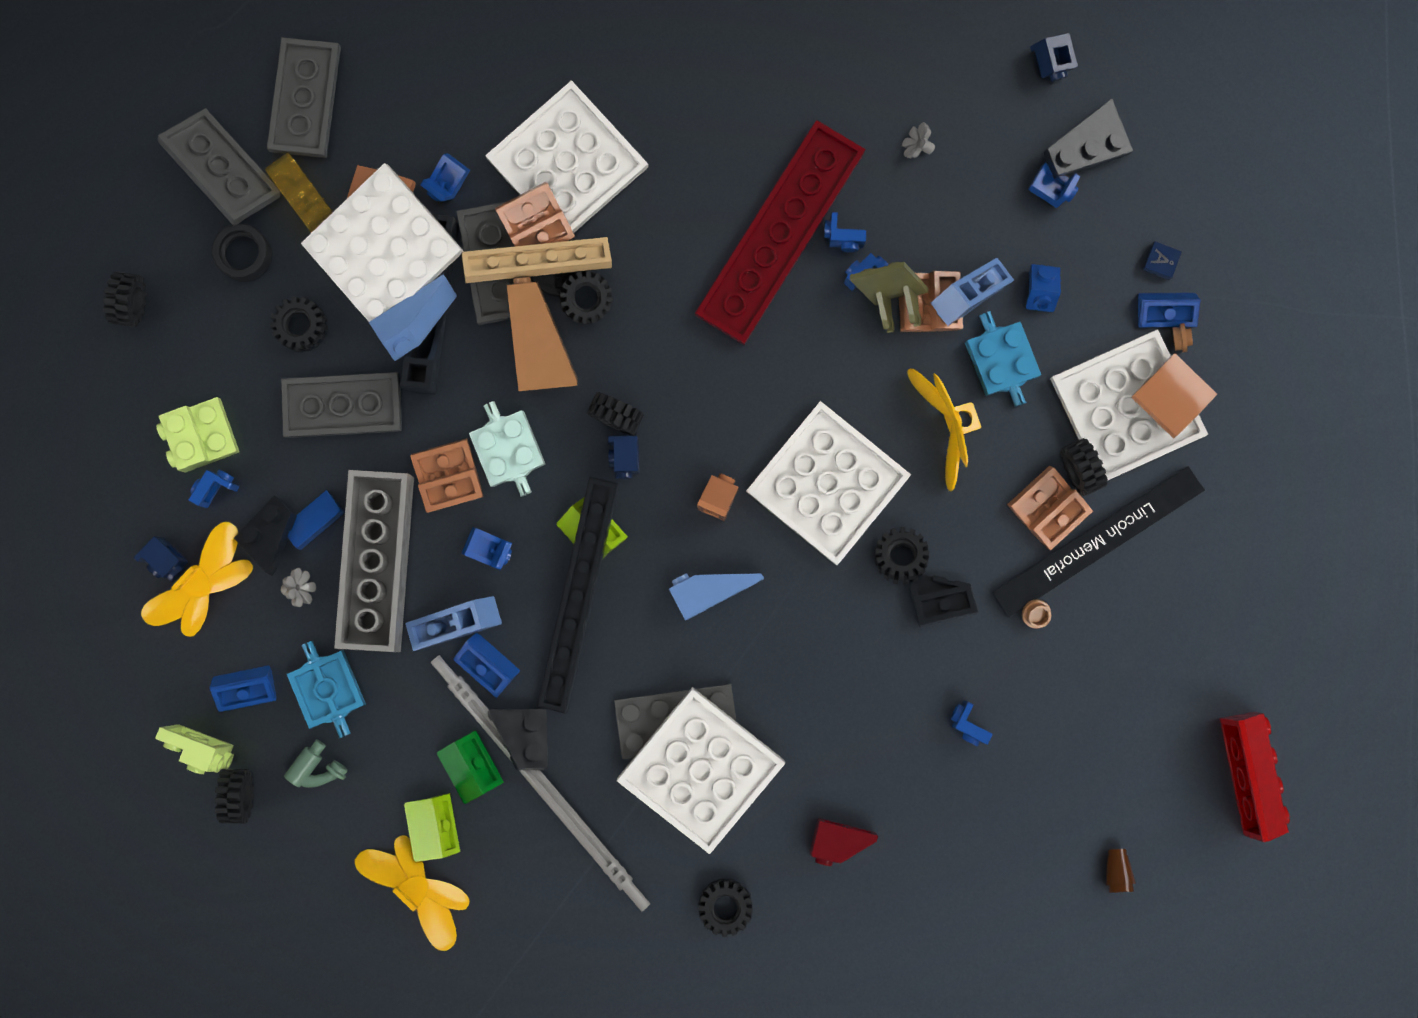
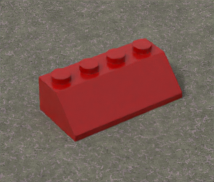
M1260 712L1220 718L1244 836L1261 842H1268L1288 833L1287 824L1290 823V816L1282 802L1281 794L1284 793V787L1275 769L1278 759L1276 751L1271 747L1269 740L1271 725L1268 718L1264 716V713Z

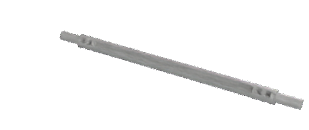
M440 655L431 661V664L449 684L447 688L454 693V696L459 699L461 704L510 759V754L504 748L493 721H490L488 717L489 709L478 698V695L472 691L463 677H458ZM519 770L599 864L603 872L610 877L609 879L615 883L620 891L624 890L641 912L650 905V902L633 884L631 875L619 864V861L613 857L540 770Z

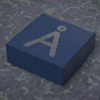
M1155 241L1152 243L1142 270L1170 280L1173 277L1182 251Z

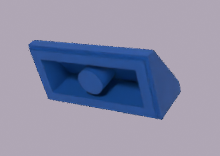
M1139 293L1138 326L1139 328L1179 327V324L1184 323L1185 327H1197L1201 299L1196 293Z
M326 490L296 515L297 518L293 528L289 531L287 537L296 549L302 550L345 514V510Z
M478 633L469 638L453 658L458 665L496 698L520 672L512 662Z
M269 665L215 676L210 684V691L218 712L272 702L277 699L272 670Z

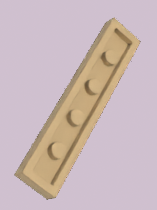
M607 237L461 252L465 283L612 268V258Z

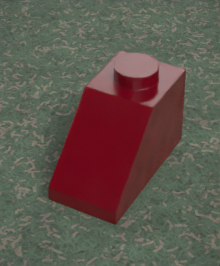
M818 818L810 855L816 857L815 862L825 866H832L833 862L841 864L877 842L878 835L876 832Z

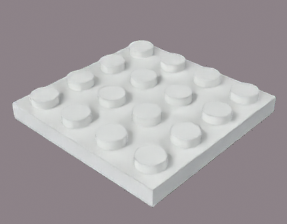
M572 80L485 155L487 160L519 195L547 182L573 233L649 167L641 155Z
M386 163L375 171L301 243L369 322L434 281L461 255V252H464Z
M1158 329L1050 378L1078 439L1085 438L1089 440V444L1092 443L1094 451L1097 450L1099 454L1098 458L1103 462L1102 467L1106 470L1105 475L1108 480L1208 435L1198 415L1173 439L1131 398L1146 380L1171 357Z
M820 401L746 492L837 566L911 474Z
M692 687L617 777V782L710 854L785 765V760Z

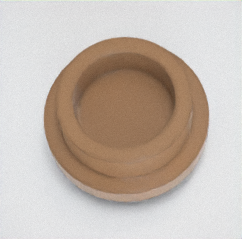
M1184 323L1179 324V327L1172 328L1175 351L1182 350L1183 353L1187 352V346H1193L1191 328L1185 329Z
M1040 599L1031 600L1022 610L1024 623L1034 629L1045 627L1051 620L1050 606Z

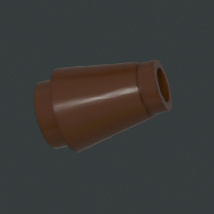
M1108 850L1106 885H1109V893L1134 892L1133 884H1136L1127 850Z

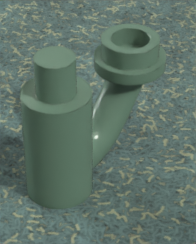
M316 739L311 747L305 746L284 774V777L291 784L299 788L301 786L313 788L337 778L344 780L348 769L338 761L333 760L331 764L326 766L327 772L311 775L322 760L320 754L326 747L324 743Z

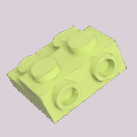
M218 397L191 407L183 406L159 415L161 423L156 425L158 434L163 441L167 440L170 450L166 452L168 462L172 468L177 467L178 471L186 473L239 453L222 401Z
M180 724L159 727L155 739L164 742L163 747L175 752H181L183 749L179 761L187 764L186 769L194 773L204 774L205 771L218 773L220 769H228L233 760L234 754L231 751L234 745Z

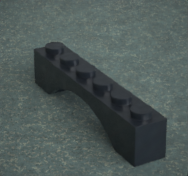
M432 214L457 242L459 225L455 218L448 215ZM453 263L438 276L440 277L444 274L450 285ZM447 310L422 343L405 354L400 386L406 391L436 394Z

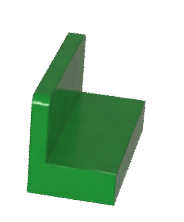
M476 731L437 752L464 804L504 783Z

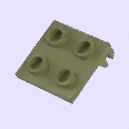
M892 262L888 266L864 269L859 273L850 275V281L874 305L879 306L883 329H887V333L894 332L895 329L892 318L891 299L905 296L910 323H914V327L921 325L918 295L928 293V287L905 262Z

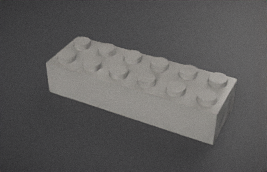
M348 470L334 649L401 652L414 477L408 473Z

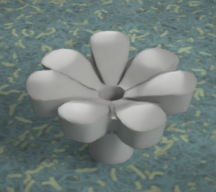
M922 122L918 129L913 126L909 132L911 138L903 140L902 146L907 148L904 152L905 157L910 159L912 157L916 158L921 151L927 154H931L934 151L935 145L928 141L931 129H929L925 122Z
M300 568L292 570L291 576L285 577L281 586L282 594L286 595L287 599H292V605L295 607H301L303 603L310 604L312 596L309 592L316 591V584L314 582H307L310 578L309 572H302Z

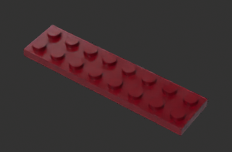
M816 120L695 312V316L745 345L861 160L866 149Z

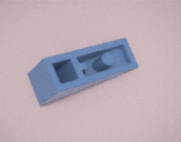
M995 258L952 283L931 302V305L936 310L938 316L949 326L1008 286L1014 279L999 259Z
M443 274L421 288L413 296L407 297L370 321L369 324L391 357L396 361L422 343L457 295Z
M686 573L672 581L674 586L669 588L686 621L762 581L764 577L761 573L694 575L692 577H689Z
M491 596L475 599L405 624L412 649L416 651L501 625L502 622L495 597Z

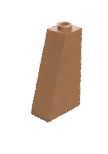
M531 277L513 278V284L507 285L518 391L577 386L578 378L538 282L531 283Z

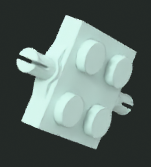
M495 401L489 402V404L484 405L490 421L484 427L470 432V438L490 487H495L504 482L515 481L520 497L526 496V494L532 493L526 476L533 470L546 465L525 412L521 410L509 416H500Z

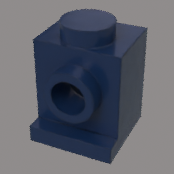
M1070 33L1048 37L1030 46L1031 52L1035 51L1041 77H1050L1051 82L1067 78V72L1078 67Z
M608 436L609 445L614 446V450H609L608 459L609 467H614L615 479H633V474H639L638 436Z
M154 536L133 557L137 562L148 563L146 568L155 577L168 578L171 582L176 581L184 573L183 567L188 563L165 538Z

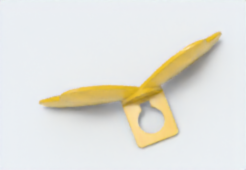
M910 368L907 370V374L913 386L933 407L944 415L950 437L946 455L945 480L948 491H953L957 482L960 458L965 467L968 465L967 448L963 434L980 429V421L972 402L956 407L953 406L944 384L935 373L933 374L934 386L921 373ZM960 411L969 414L971 423L968 427H962Z
M230 522L218 524L206 540L199 565L189 567L170 590L155 596L144 605L141 616L147 624L160 626L182 618L181 632L188 637L194 636L201 629L207 617L209 594L236 586L250 575L253 565L249 560L242 559L232 562L238 544L234 539L238 534L235 525Z
M405 835L397 837L394 842L396 856L374 849L361 851L355 859V866L359 873L377 884L394 888L392 890L393 893L412 911L417 909L420 924L429 942L441 951L451 949L456 942L457 934L449 909L465 910L468 907L469 897L463 890L440 880L426 879L423 861H414L410 838Z

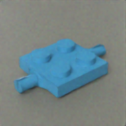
M991 311L979 315L985 332L981 336L967 340L965 345L985 396L1009 391L1015 405L1014 407L1027 403L1020 387L1025 382L1040 377L1041 372L1021 322L1006 327H996Z
M313 641L301 645L308 662L300 669L288 673L287 676L308 728L311 729L323 723L333 722L339 738L351 734L344 717L351 711L366 705L344 650L330 656L319 657Z

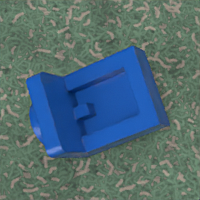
M446 153L442 155L430 178L423 179L420 185L427 190V195L436 201L451 200L455 198L470 169Z
M1044 163L1028 190L1057 208L1063 202H1070L1079 189L1075 185L1080 176L1075 173L1070 178L1062 176L1054 179L1048 164Z
M832 212L830 221L825 220L824 238H829V247H840L844 252H857L859 248H864L866 230L837 229L838 212Z
M870 253L861 263L856 260L845 271L848 276L844 284L853 291L856 286L850 281L851 274L859 273L864 269L888 266L889 264L882 257H875Z
M1031 264L1026 309L1054 312L1061 293L1060 267Z
M218 469L217 473L206 470L203 477L197 479L190 490L192 495L189 501L197 506L208 508L221 485L236 492L239 486L232 482L234 480L233 476Z
M472 527L461 554L501 570L502 566L506 565L511 557L512 550L510 547L512 543Z
M964 701L962 705L957 704L950 720L954 721L951 727L964 733L961 739L975 746H978L979 742L988 745L993 734L966 721L974 704L968 701Z

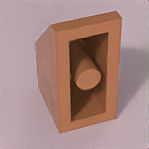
M720 473L718 478L711 475L697 504L698 510L725 521L739 488L734 485L735 480Z

